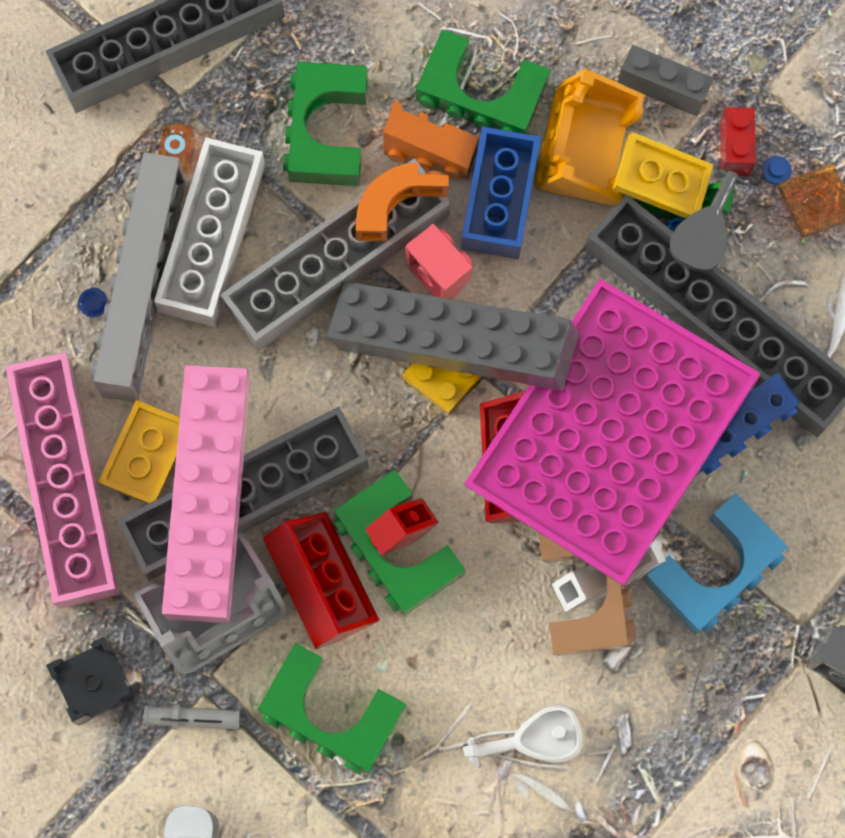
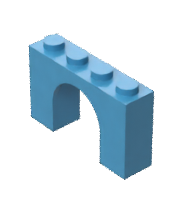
M736 493L714 512L709 519L737 550L739 570L733 582L722 587L701 585L693 580L670 555L665 558L666 561L655 567L643 580L695 635L701 629L707 633L720 620L716 615L723 608L729 612L742 600L738 594L745 587L749 591L756 587L764 579L760 573L767 566L773 570L785 559L781 553L788 546Z

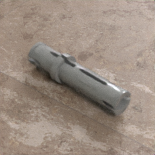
M174 704L173 707L145 705L143 723L144 726H172L174 730H179L180 727L239 730L241 711L239 709L182 708L181 704Z

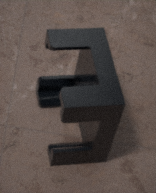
M105 637L90 644L92 648L66 661L60 658L46 665L52 679L58 683L68 705L66 710L72 723L78 726L136 698L110 641Z

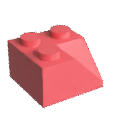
M432 224L405 246V266L432 296L453 300L472 278L473 262L464 251H457L452 245V238L444 229L438 230Z

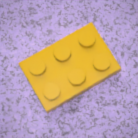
M632 132L627 138L613 190L681 217L688 218L702 208L713 164Z
M414 363L402 375L406 382L448 416L482 377Z
M136 400L98 483L146 504L159 499L176 464L180 417Z

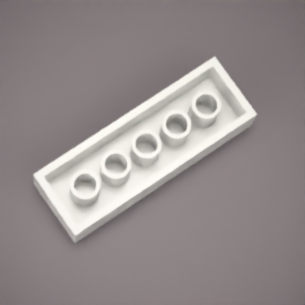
M205 137L155 296L154 304L158 313L216 328L223 306L220 294L228 289L265 168L262 151Z

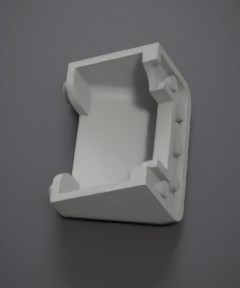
M242 531L237 533L230 623L166 619L162 615L164 585L161 583L147 584L133 594L160 646L175 669L182 674L196 671L280 621L287 611L277 588Z

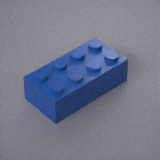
M482 127L463 227L461 249L519 259L541 137Z

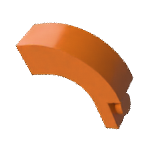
M418 163L399 165L379 175L367 187L359 202L356 216L357 241H387V223L392 209L399 202L410 197H448L449 175H442L441 172L437 171L418 174Z

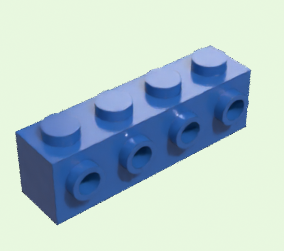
M779 372L748 394L697 475L702 471L709 475L722 465L719 459L729 453L733 458L747 448L744 442L753 435L759 440L773 430L769 425L773 421L780 418L784 422L798 412L795 406L800 401Z

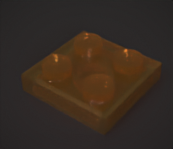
M833 163L784 181L777 187L802 239L845 223V186Z

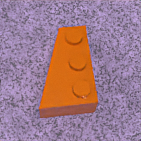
M394 100L383 131L384 155L398 163L409 162L415 158L425 171L437 170L443 172L444 175H449V178L452 179L464 178L468 180L478 149L479 137L448 123H444L443 127L427 121L428 115L419 112L415 116L401 110L403 104Z

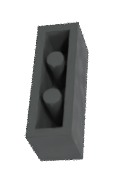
M632 44L621 68L618 83L698 117L714 78Z

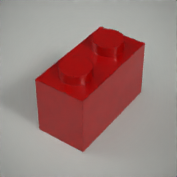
M725 107L720 120V169L726 172L729 170L733 171L738 176H750L756 163L755 108Z
M419 498L388 509L365 530L370 536L372 544L384 555L415 543L439 522L424 499Z

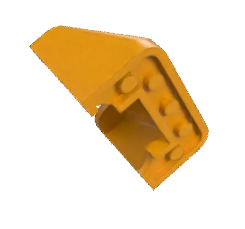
M586 68L562 81L553 96L535 175V187L545 192L614 206L625 197V194L613 190L625 131L626 127L639 121L642 117L644 94Z

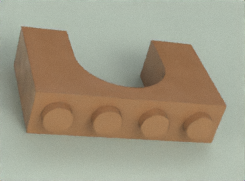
M538 533L541 560L545 563L579 559ZM606 576L608 585L607 596L598 611L582 619L549 623L553 655L565 656L633 647L632 639L637 638L634 620H629L628 608L632 607L630 588L625 589L624 586Z

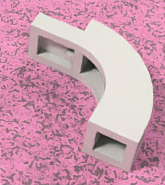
M656 539L626 585L647 575L652 569L666 561ZM591 565L572 571L552 584L565 612L606 596L608 589L605 574Z

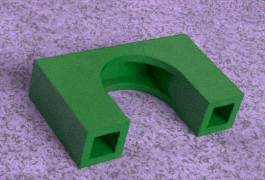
M442 29L416 87V101L427 109L433 110L436 108L442 110L451 118L457 120L463 118L471 121L480 129L487 127L527 134L549 82L551 69L523 59L512 87L504 96L492 101L473 99L462 91L457 82V76L468 53L469 39Z
M297 62L296 72H291L290 90H295L294 99H289L288 117H292V126H286L285 143L290 144L289 154H284L283 171L288 172L289 182L359 186L361 148L323 145L309 135L306 130V124L310 115L316 109L326 104L366 105L367 66Z
M393 470L334 509L336 519L332 522L342 537L346 534L353 542L350 549L358 561L365 560L371 568L367 573L375 586L379 587L382 585L388 593L384 598L392 611L395 613L399 610L404 617L463 577L465 569L448 545L423 562L411 567L391 565L378 554L365 529L388 509L413 500V494L397 471Z
M295 643L257 709L263 714L261 720L278 729L280 724L291 730L289 733L290 737L303 744L310 740L319 745L316 751L333 760L335 755L346 761L344 767L358 775H361L363 771L370 774L404 712L406 704L377 689L363 717L353 728L341 733H328L316 728L307 718L305 698L324 660L317 654Z

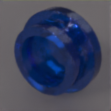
M99 288L86 289L78 299L80 311L85 316L92 318L104 314L105 305L109 303L107 295Z

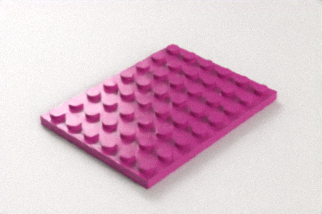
M599 279L572 320V323L579 332V337L563 391L529 385L464 485L625 587L759 379L760 373L602 279Z

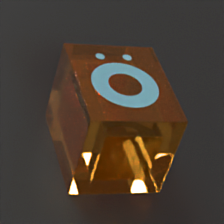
M175 123L172 126L163 125L158 154L179 158L184 172H190L196 143L193 128L180 123Z

